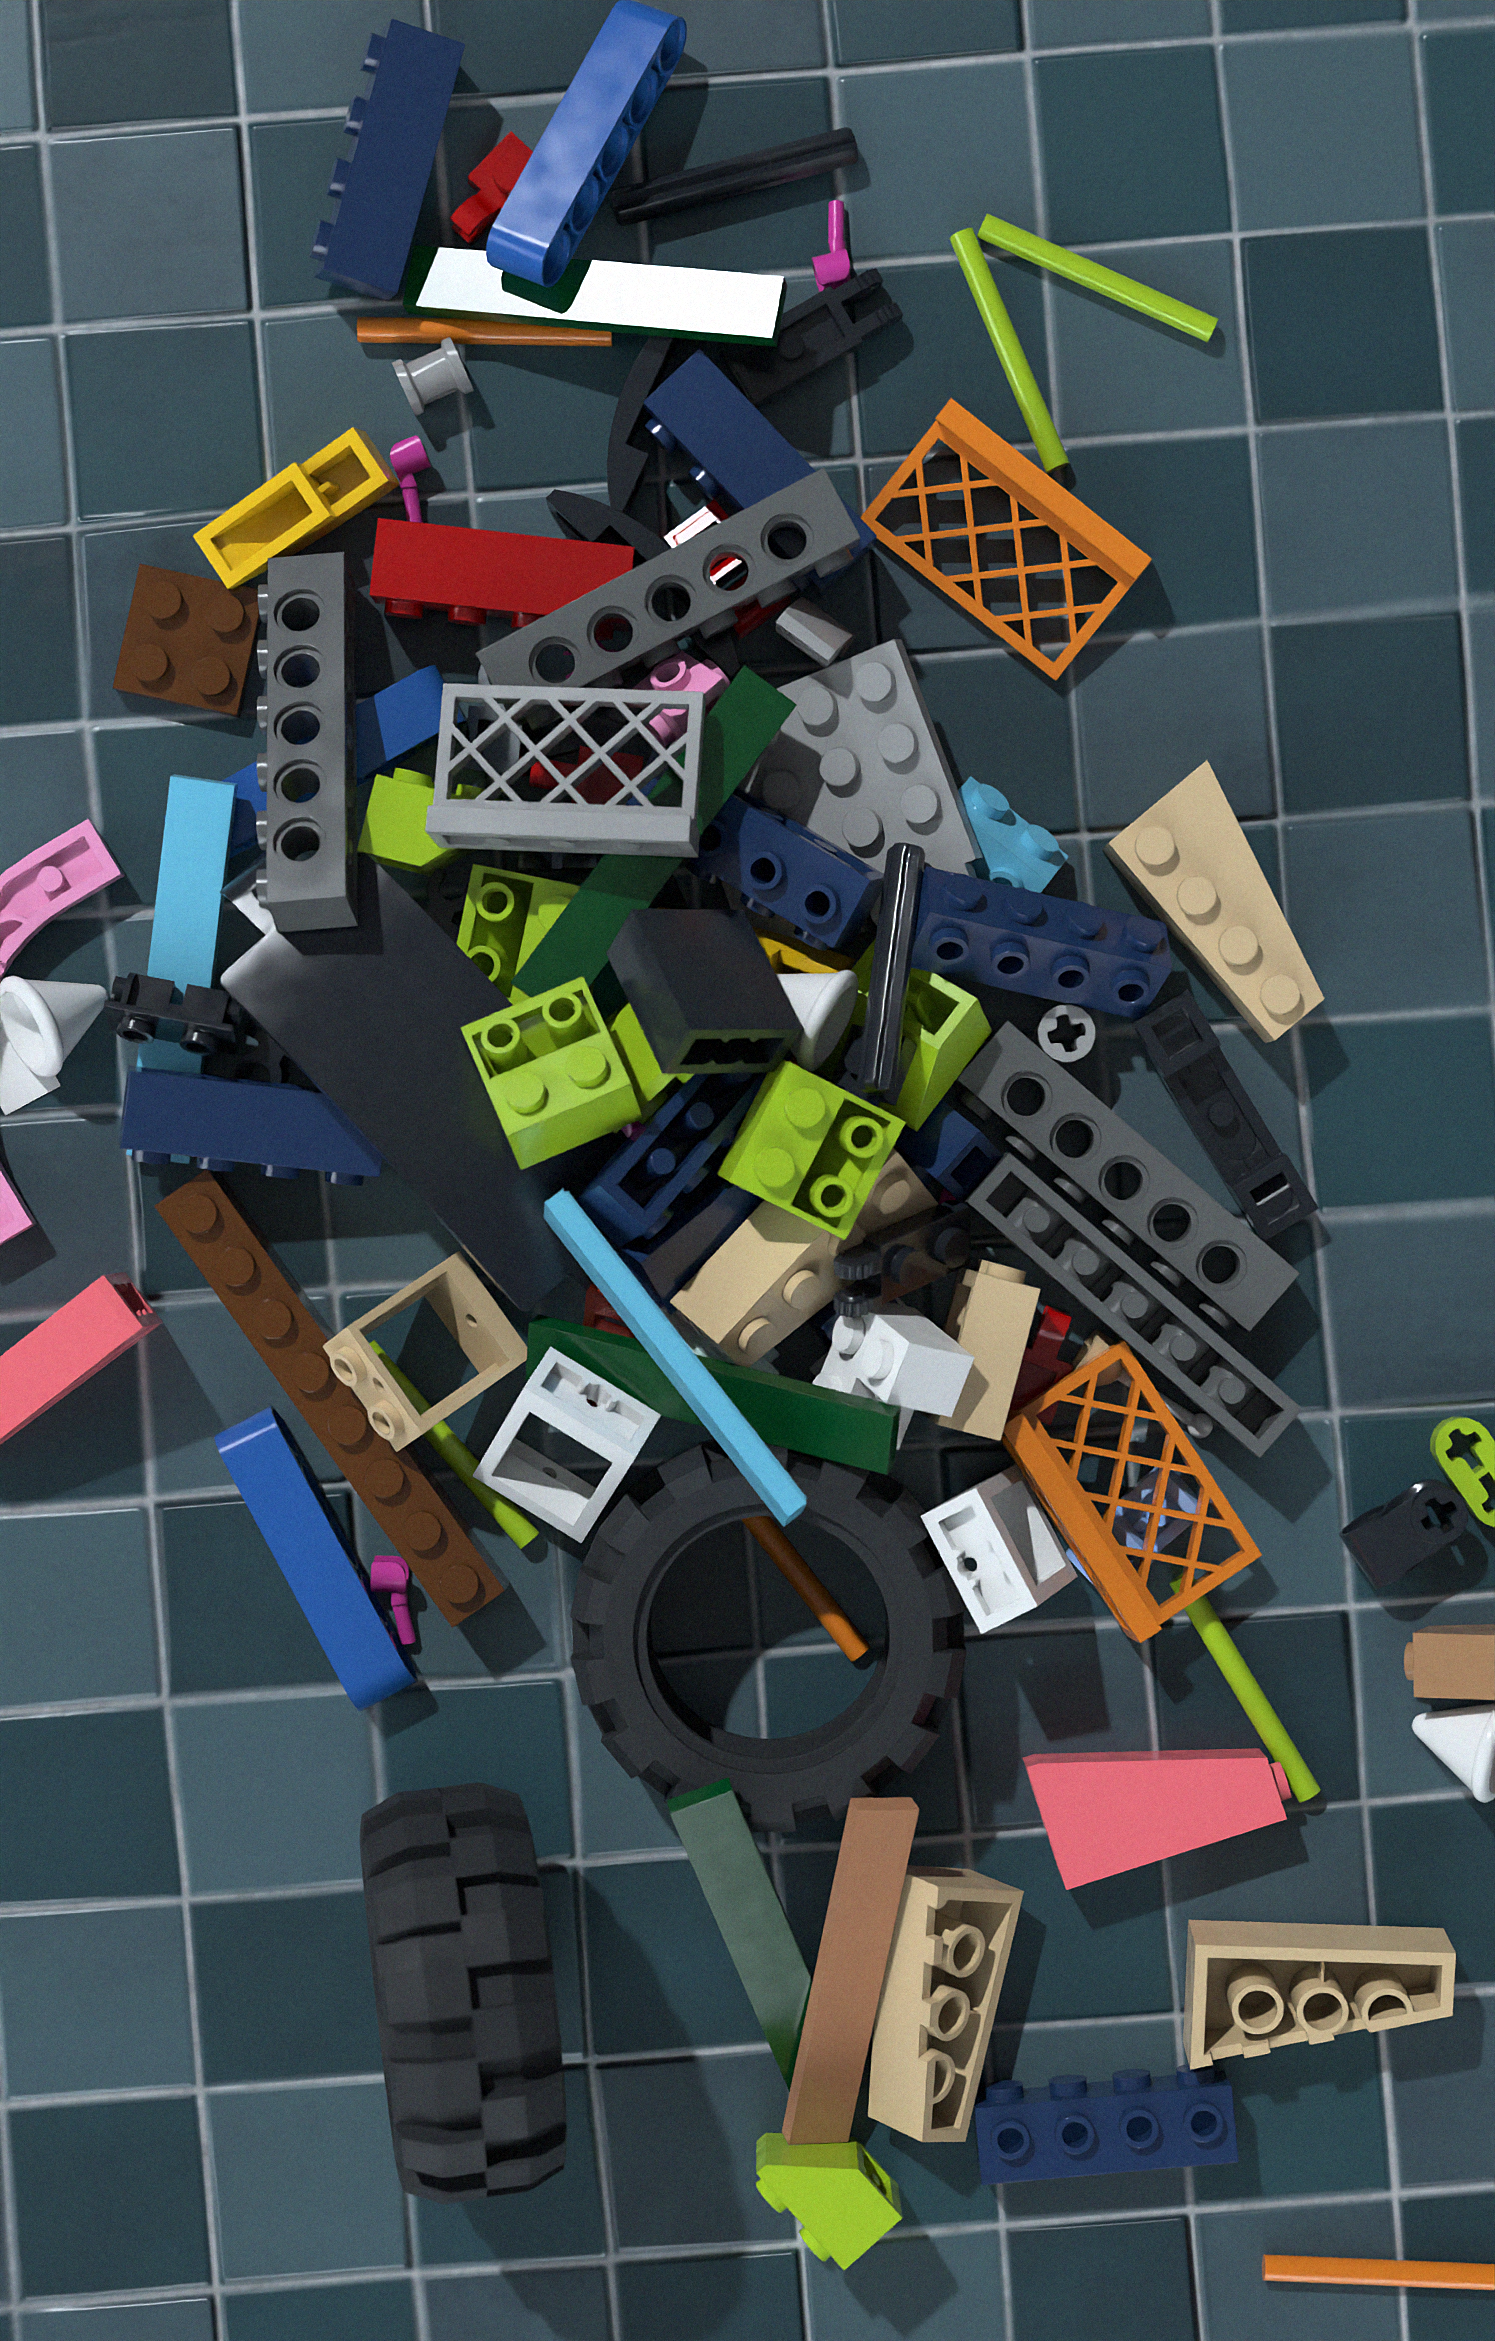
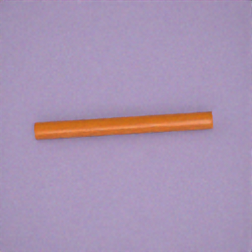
M357 318L358 343L441 344V340L450 337L453 344L612 347L613 332L461 318Z
M770 1516L741 1519L847 1658L853 1662L871 1647L773 1519Z
M1264 2254L1262 2259L1263 2281L1495 2290V2264Z

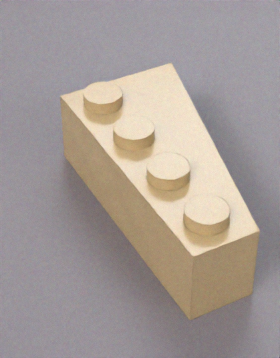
M1208 760L1102 849L1265 1043L1278 1039L1324 1000V996Z
M892 1148L846 1240L764 1200L671 1299L670 1303L699 1333L733 1363L750 1367L832 1301L835 1292L844 1290L845 1287L855 1282L835 1276V1255L844 1253L845 1250L862 1243L863 1238H866L868 1235L939 1204L900 1154Z
M907 1865L873 2023L868 2117L921 2142L966 2141L1024 1891L970 1869Z
M1188 1920L1183 2045L1190 2070L1213 2065L1212 2060L1243 2054L1244 2058L1269 2054L1271 2053L1270 2048L1308 2041L1310 2045L1333 2041L1334 2035L1368 2029L1371 2033L1453 2016L1456 1952L1444 1928Z

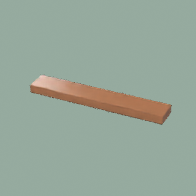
M912 1797L850 1798L782 2127V2133L788 2145L848 2142L919 1813V1808Z

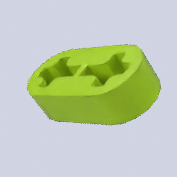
M1464 1416L1447 1418L1434 1428L1430 1438V1451L1434 1461L1454 1490L1464 1499L1470 1513L1478 1521L1495 1527V1509H1483L1482 1504L1489 1496L1479 1481V1478L1486 1474L1495 1485V1441L1488 1430L1475 1420ZM1453 1430L1463 1435L1474 1433L1476 1440L1471 1443L1469 1448L1479 1463L1475 1468L1471 1469L1468 1463L1459 1456L1448 1458L1445 1451L1453 1445L1448 1436Z

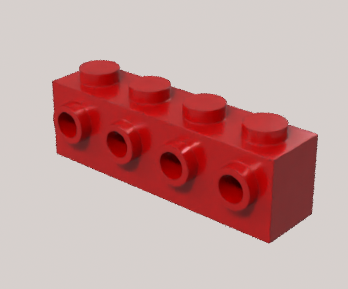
M378 518L369 595L376 604L385 605L384 614L389 616L422 619L423 609L447 611V621L470 626H485L487 616L512 619L511 628L520 630L636 567L637 555L635 547ZM617 618L606 620L599 626L596 640H613L614 630L628 632L629 624Z

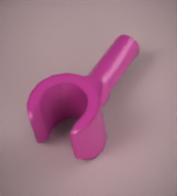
M833 200L828 203V246L830 253L812 257V266L819 292L830 286L834 290L851 280L850 260L844 241V202L840 200Z
M412 436L393 445L390 451V459L399 479L400 489H402L406 521L423 523L418 486L413 474L431 467V464L420 438Z
M377 1555L371 1565V1591L391 1592V1606L393 1607L401 1644L413 1643L416 1641L407 1595L409 1566L400 1556Z

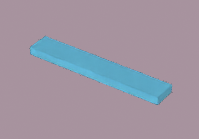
M176 774L170 776L147 976L175 981V990L171 1004L182 1006L187 984L214 989L225 898L220 891L226 886L238 790V784ZM154 1039L153 1043L139 1044L137 1066L204 1073L205 1056L190 1053L181 1048L179 1043ZM127 1149L126 1155L132 1156V1150ZM171 1154L170 1162L190 1164L193 1161L192 1156Z
M562 1189L544 1203V1219L778 1521L784 1527L798 1517L807 1504V1497L568 1190L565 1192Z

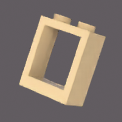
M460 1251L360 1317L322 1346L330 1357L331 1367L335 1375L342 1383L353 1389L367 1409L368 1418L374 1430L381 1437L389 1440L396 1452L527 1360L526 1344ZM425 1296L477 1369L479 1375L428 1411L419 1415L365 1339V1336Z
M979 1259L976 1271L967 1268L958 1270L942 1331L975 1358L952 1417L921 1411V1415L940 1426L1001 1441L1041 1290L1023 1284L1026 1271Z

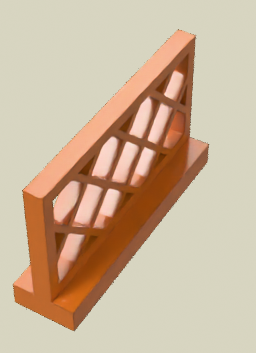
M950 398L936 416V421L860 518L877 535L880 541L1056 681L1153 559L955 400ZM940 439L960 455L962 482L926 487L923 460ZM968 462L989 479L970 481ZM916 470L918 488L900 490ZM999 486L1010 495L1012 522L975 527L971 489ZM963 490L967 528L931 532L927 495ZM919 496L923 533L895 536L877 521L878 517L893 499ZM1018 502L1039 519L1020 521ZM1049 526L1060 536L1062 562L1025 567L1021 529ZM1013 530L1017 568L980 572L976 534ZM968 535L972 573L945 576L934 567L932 540ZM924 541L926 560L905 543ZM1068 542L1089 559L1070 561ZM1097 565L1118 582L1101 604L1074 607L1071 568ZM1063 570L1067 608L1030 612L1026 574ZM1018 575L1022 613L995 616L984 607L981 579ZM973 580L975 599L955 583ZM1094 612L1077 633L1075 614ZM1068 615L1071 642L1056 661L1053 662L1033 646L1031 619ZM1023 620L1025 639L1004 622Z
M1119 1340L1018 1409H1010L1008 1411L1001 1437L1002 1444L1127 1637L1139 1643L1144 1642L1162 1630L1160 1624L1262 1556V1553L1125 1340ZM1118 1360L1131 1379L1126 1407L1093 1400L1098 1373ZM1085 1383L1082 1398L1067 1395ZM1140 1394L1152 1412L1137 1409ZM1058 1400L1081 1405L1073 1442L1050 1438L1036 1415ZM1091 1407L1124 1414L1117 1451L1084 1445ZM1135 1416L1157 1420L1166 1433L1161 1460L1128 1454ZM1057 1447L1072 1449L1069 1465ZM1174 1448L1186 1466L1171 1463ZM1082 1452L1115 1458L1108 1496L1084 1491L1077 1480ZM1126 1461L1159 1467L1151 1505L1119 1498ZM1170 1470L1192 1474L1199 1484L1200 1491L1195 1514L1162 1507ZM1091 1500L1106 1503L1103 1518ZM1209 1502L1220 1519L1206 1516ZM1117 1506L1150 1512L1142 1549L1119 1545L1113 1536L1112 1527ZM1161 1515L1193 1521L1186 1558L1153 1552ZM1204 1523L1227 1528L1240 1551L1219 1565L1197 1561ZM1126 1554L1141 1557L1138 1572ZM1152 1559L1184 1566L1179 1592L1160 1605L1157 1604L1146 1587ZM1195 1568L1209 1571L1193 1582Z

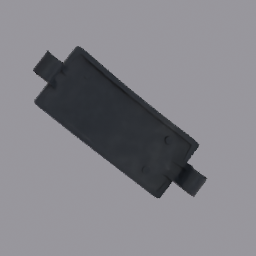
M267 850L264 851L220 891L222 895L227 897L253 925L257 934L263 937L221 975L220 982L222 986L374 1147L516 1308L521 1311L531 1310L569 1275L592 1296L602 1308L605 1316L610 1314L614 1310L612 1305L544 1219V1203L562 1189L565 1192L568 1190L571 1196L576 1199L628 1137L621 1129L617 1133L612 1131L521 1170L461 1030V1027L511 1007L513 1004L379 864L363 852L357 853L358 926L279 932L269 908L261 909L257 897L256 873L258 869H266ZM593 1223L608 1242L606 1238L607 1235L595 1223Z

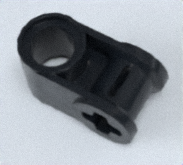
M1423 1479L1384 1504L1378 1505L1355 1518L1341 1530L1339 1536L1375 1589H1379L1399 1580L1419 1565L1422 1560L1451 1541L1456 1540L1464 1532L1468 1523V1509L1464 1499L1446 1483L1437 1479ZM1432 1498H1435L1440 1504H1445L1441 1508L1444 1519L1438 1524H1434L1430 1519L1425 1518L1428 1511L1424 1504Z

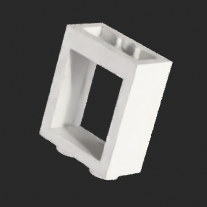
M550 1347L517 1398L474 1472L473 1477L582 1543L636 1458L661 1414ZM587 1399L596 1402L598 1407L589 1405ZM530 1412L612 1462L597 1488L515 1438Z
M1016 1464L964 1490L921 1516L981 1634L1037 1607L1078 1577L1037 1497ZM966 1557H972L976 1560L977 1569L975 1571H969L965 1567L964 1561Z

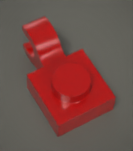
M511 131L467 176L468 184L477 194L464 201L450 217V220L454 223L451 227L452 230L469 246L473 245L496 220L533 153Z
M580 746L577 765L553 760L549 761L566 779L588 760L594 752L589 747ZM615 752L609 757L630 781L641 773L643 756ZM539 761L531 767L530 787L554 790L559 785ZM603 763L574 789L588 804L605 805L625 786ZM572 799L571 804H577V803Z
M1048 1305L1045 1306L1031 1347L1025 1346L1009 1410L1018 1409L1071 1373L1073 1364L1057 1358L1072 1319L1069 1313ZM1060 1400L1036 1415L1040 1422L1051 1425Z

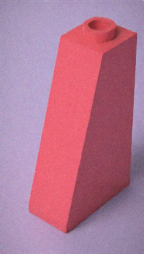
M126 1272L101 1276L0 1356V1445L163 1323Z
M1259 1748L1033 1754L1022 1758L1066 1890L1286 1820L1287 1817L1281 1801L1292 1798L1281 1763L1277 1761L1269 1764L1268 1758Z

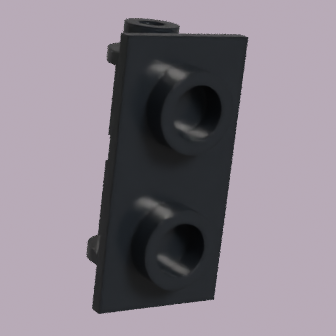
M132 972L128 974L127 978L115 977L111 990V1001L105 1000L104 1010L109 1030L116 1031L117 1035L121 1038L139 1044H150L154 1042V1039L179 1043L180 1047L184 1050L200 1056H215L218 1051L230 1054L236 1053L237 1048L233 1025L239 1026L243 1009L232 999L227 991L187 984L183 1003L180 1006L171 1004L175 990V981Z

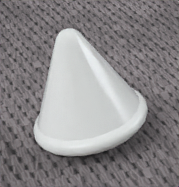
M843 970L838 973L776 974L802 1027L801 1032L789 1050L797 1059L798 1066L808 1072L818 1069L828 1059L849 1023L858 995V979L856 974L850 970Z
M10 976L4 978L0 983V1020L10 1044L23 1063L37 1075L46 1078L53 1077L59 1073L63 1061L103 1010L105 1000L108 1001L109 995L107 990L100 985L27 980Z
M1495 1703L1417 1715L1412 1723L1414 1733L1472 1790L1474 1797L1478 1801L1486 1803L1495 1798Z

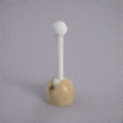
M1098 1329L1093 1331L1074 1357L1071 1373L1116 1342ZM1118 1360L1098 1373L1096 1386L1108 1385L1118 1380L1130 1388L1131 1379ZM1157 1391L1172 1415L1187 1424L1188 1431L1192 1436L1205 1438L1211 1433L1213 1423L1208 1415L1204 1413L1193 1414Z

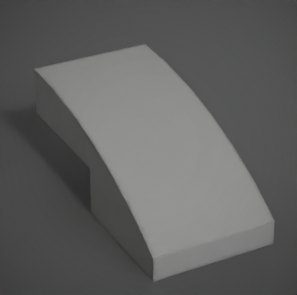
M804 596L792 603L776 621L777 633L824 668L831 666L837 656L842 658L857 638V635Z

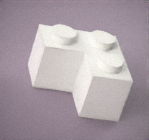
M887 1302L882 1304L881 1309L874 1313H868V1315L855 1318L841 1315L837 1319L833 1328L831 1347L821 1373L816 1376L812 1384L901 1406L897 1450H899L914 1409L952 1417L975 1357L916 1308Z

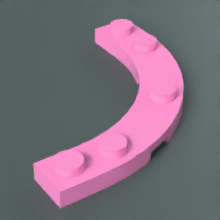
M87 819L51 840L0 875V982L17 955L46 925L71 907L125 876L92 820ZM0 1161L1 1246L37 1223Z

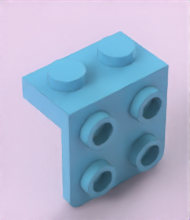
M970 776L958 792L983 858L971 862L976 877L1041 893L1069 856L1059 849L1058 842L1047 830L1038 825H1030L1010 809L1009 803L1002 793L990 785L980 784Z

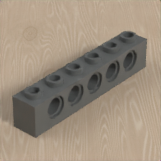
M823 467L476 652V655L492 685L615 689L624 683L620 672L641 661L649 670L656 667L662 661L675 657L681 653L677 642L699 630L704 639L721 633L739 621L735 611L758 600L763 609L794 593L796 588L792 581L815 569L819 577L822 578L846 566L854 560L850 550L859 546L861 537ZM782 527H791L798 530L806 542L804 551L798 557L790 560L776 557L768 547V539L775 530ZM728 557L740 560L748 570L746 582L740 588L732 591L718 588L710 577L714 564ZM668 588H677L685 592L690 598V609L680 620L672 622L662 620L653 610L654 600L661 591ZM613 618L622 619L632 627V640L622 651L607 652L596 643L597 630L606 620ZM553 649L566 650L575 659V668L572 675L561 683L547 682L539 674L541 658L545 653ZM502 703L506 711L515 705ZM534 705L515 721V724L519 727L528 722L530 728L534 731L552 723L561 716L551 705Z
M344 552L268 558V584L258 586L259 614L262 623H267V639L259 640L257 645L259 671L262 679H267V696H259L257 699V717L260 732L262 735H267V753H258L259 787L261 792H267V810L258 811L256 817L259 846L261 850H267L266 869H258L256 873L258 902L261 909L269 908L279 932L358 926L356 585ZM315 624L308 630L297 631L305 625ZM315 680L309 686L296 688L304 681ZM316 736L307 744L295 745L304 737ZM317 793L309 801L295 803L304 794ZM317 851L308 860L294 861L303 852Z
M1008 1020L1001 1025L955 1080L964 1089L957 1099L985 1123L992 1115L997 1117L1012 1130L1005 1140L1032 1164H1035L1041 1156L1060 1172L1053 1182L1081 1206L1090 1198L1109 1214L1102 1222L1103 1226L1129 1248L1139 1240L1157 1257L1150 1266L1178 1290L1186 1282L1205 1297V1300L1199 1305V1309L1225 1331L1228 1332L1236 1324L1240 1329L1250 1332L1300 1274ZM1018 1079H1028L1034 1082L1042 1094V1102L1039 1109L1030 1116H1022L1015 1113L1007 1101L1009 1087ZM1069 1120L1083 1124L1090 1135L1088 1149L1077 1158L1065 1156L1060 1152L1056 1144V1134L1059 1127ZM1118 1162L1130 1165L1138 1177V1185L1135 1192L1123 1200L1112 1197L1107 1192L1104 1183L1107 1170ZM1173 1204L1184 1213L1186 1227L1179 1238L1167 1242L1156 1234L1153 1227V1219L1161 1207ZM1216 1246L1226 1248L1234 1260L1232 1274L1220 1283H1212L1205 1277L1202 1271L1204 1255Z
M1005 1153L1000 1161L963 1201L1121 1340H1125L1131 1349L1250 1453L1261 1457L1301 1412L1302 1408L1011 1153Z

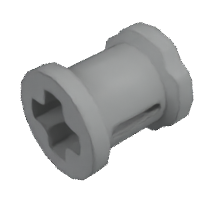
M450 337L441 340V348L408 363L401 359L392 362L415 416L424 413V405L457 390L462 391L464 394L473 391V387Z
M1059 1005L1044 1013L1040 1023L1034 1029V1044L1057 1064H1068L1084 1057L1092 1048L1096 1037L1095 1025L1090 1015L1082 1008L1073 1005ZM1057 1017H1063L1067 1026L1077 1025L1080 1030V1037L1071 1041L1072 1052H1065L1061 1043L1051 1044L1048 1039V1033L1057 1028Z

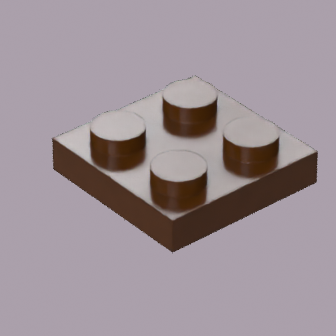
M139 564L112 688L123 693L240 718L261 626L258 608V589L239 585L231 590L227 589L222 581Z

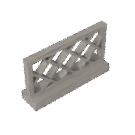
M443 683L433 806H428L426 833L440 848L698 857L700 831L697 827L706 696L704 692ZM459 702L487 703L499 716V719L470 743L457 729ZM497 703L515 705L505 712ZM534 705H551L564 721L535 746L515 724V721ZM562 705L580 707L570 715ZM599 707H616L629 723L600 748L579 724ZM628 708L645 709L635 717ZM664 709L689 710L687 732L667 750L645 727ZM509 728L526 746L529 752L500 777L481 756L480 752ZM574 730L594 754L565 779L544 755ZM639 732L660 756L630 781L609 757ZM457 739L465 749L454 758ZM686 750L684 770L675 759ZM472 759H475L493 779L494 783L475 800L451 799L453 776ZM539 761L559 785L540 802H523L509 786ZM604 763L625 787L605 805L588 804L574 788ZM669 765L684 782L682 808L654 807L640 790ZM502 792L511 799V801L493 800ZM569 794L577 804L558 802ZM634 796L642 806H626L624 804Z

